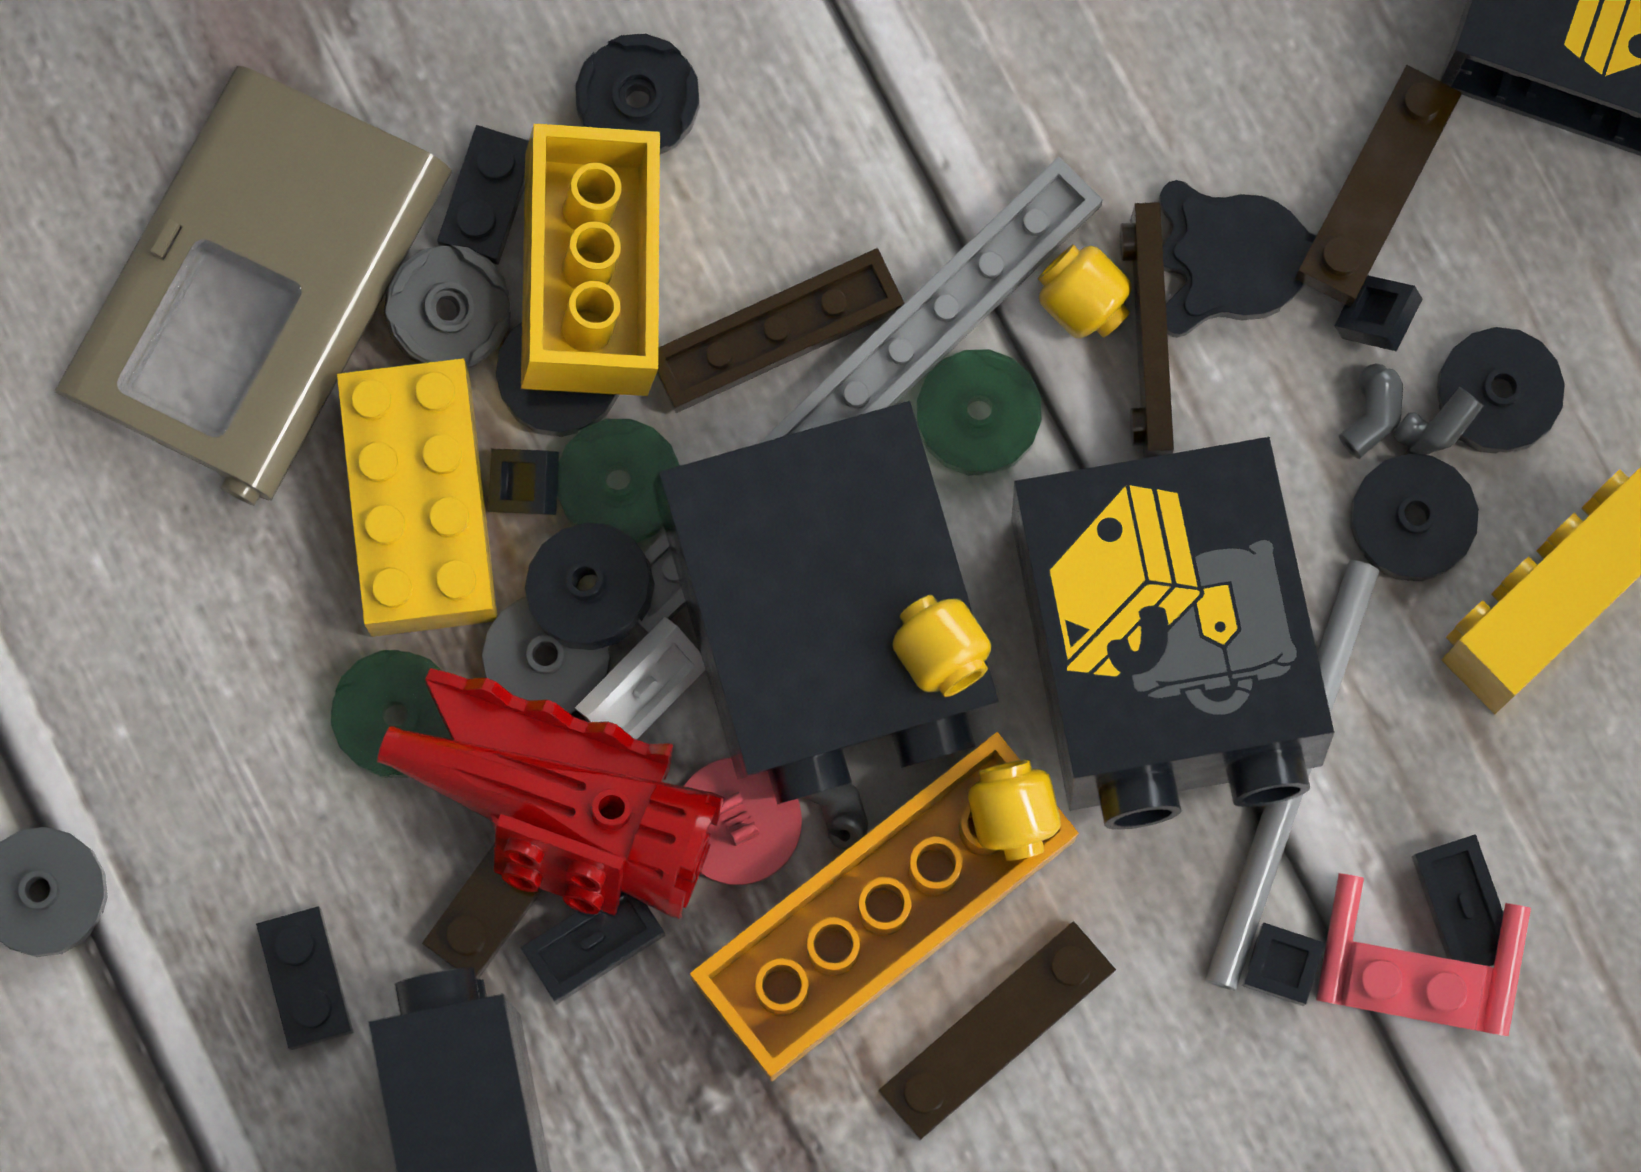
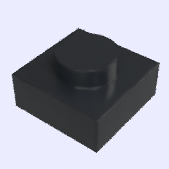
M1368 275L1352 306L1344 305L1334 326L1344 340L1397 352L1423 298L1414 285Z
M491 448L488 512L556 515L559 452Z
M1263 923L1260 927L1242 986L1300 1006H1305L1325 942Z

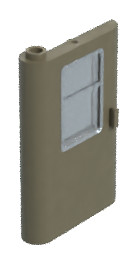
M236 66L58 383L55 392L216 471L225 478L221 489L233 497L252 506L255 505L259 497L272 501L337 383V374L343 372L386 294L388 285L397 269L403 263L447 183L452 170L434 155L407 141L244 66Z

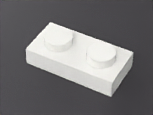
M664 617L575 709L587 722L608 721L617 724L634 739H638L705 671L701 653L677 625Z

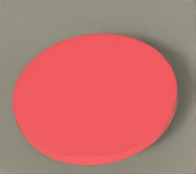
M730 757L704 766L684 785V787L708 791L724 797L717 826L710 824L708 833H710L708 844H711L701 871L703 876L726 885L753 884L774 875L793 855L799 842L802 827L800 804L798 799L777 804L768 771L737 779Z

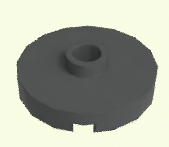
M453 245L451 247L435 246V248L420 250L397 269L386 289L384 317L391 339L407 358L418 364L464 358L467 368L477 365L494 352L509 328L511 311L509 312V292L505 279L486 257L468 247ZM439 299H448L454 303L456 316L453 320H443L438 316L436 303Z
M526 597L520 598L499 613L487 631L482 653L486 678L496 681L512 695L525 700L547 699L553 701L572 716L578 713L575 707L608 675L611 661L608 646L597 650L568 648L557 642L552 636L546 634L529 611ZM544 645L553 646L558 651L556 661L549 666H541L534 661L536 650Z
M49 827L20 830L0 841V942L11 950L35 957L63 954L85 942L95 929L94 926L98 923L101 913L104 912L108 898L105 871L94 851L71 833ZM37 880H47L51 888L49 896L42 902H33L29 894L31 885Z

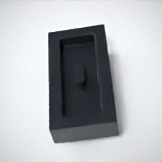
M479 125L475 126L437 239L439 246L468 247L489 259L493 264L499 265L525 188V153L529 140Z
M1476 834L1414 854L1412 860L1447 959L1490 967L1494 966L1503 909Z
M621 891L620 903L615 916L603 912L601 909L598 914H587L577 911L520 948L557 1005L666 935L647 904Z
M317 906L256 923L288 1049L294 1050L354 1033L322 909Z

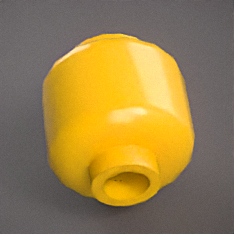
M1072 244L1057 256L1037 278L1043 284L1038 295L1041 306L1074 338L1081 339L1087 337L1095 330L1105 338L1130 314V311L1123 305L1132 289L1130 280L1095 246H1087L1078 250Z
M928 595L911 604L900 614L904 625L898 630L893 639V648L916 685L924 692L941 691L944 697H950L974 684L987 672L988 667L984 662L991 652V643L968 607L961 600L954 598L937 602L933 595Z
M1030 760L1008 762L979 771L981 781L971 787L968 793V801L980 845L990 850H1004L1007 861L1024 859L1043 853L1042 840L1055 835L1061 826L1059 810L1049 774L1044 770L1032 769Z

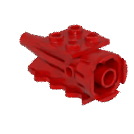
M433 668L429 669L425 678V684L451 739L390 726L380 746L377 762L394 768L489 819L495 830L494 872L501 874L502 879L512 887L526 892H537L540 888L562 896L563 901L577 911L587 914H598L601 909L603 912L614 916L620 903L621 891L668 916L676 919L682 917L683 908L686 909L711 846V844H708L710 839V833H708L710 824L717 826L724 797L708 791L663 782V780H666L671 766L672 744H648L634 739L617 724L608 721L587 722L578 719L557 703L547 699L525 700L512 695L499 683L488 678L467 679L453 673Z

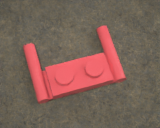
M1342 873L1338 874L1316 997L1317 1001L1509 1037L1531 911L1530 907L1505 903L1494 967L1354 942L1353 938L1364 878Z

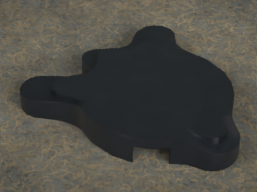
M1179 180L1170 181L1163 187L1159 195L1160 209L1170 221L1173 229L1172 234L1163 245L1164 271L1179 273L1185 279V285L1166 303L1168 335L1177 338L1185 336L1203 322L1217 317L1241 321L1266 318L1278 313L1306 285L1296 280L1295 277L1316 235L1310 233L1295 215L1283 205L1259 195L1239 194L1229 197H1211L1199 193L1186 182Z

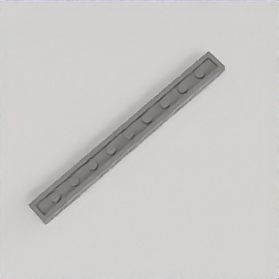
M1058 156L759 443L895 405L1102 206L1103 199ZM666 533L644 552L650 562L655 583L651 607L642 622L640 619L637 622V625L646 634L664 617L671 620L686 606Z

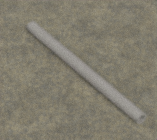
M1350 560L1317 653L1330 714L1379 574V569L1356 560ZM1312 768L1306 769V770H1307V774H1308V778H1309V775H1310V773H1311ZM1303 795L1284 802L1265 805L1205 979L1207 982L1236 991Z

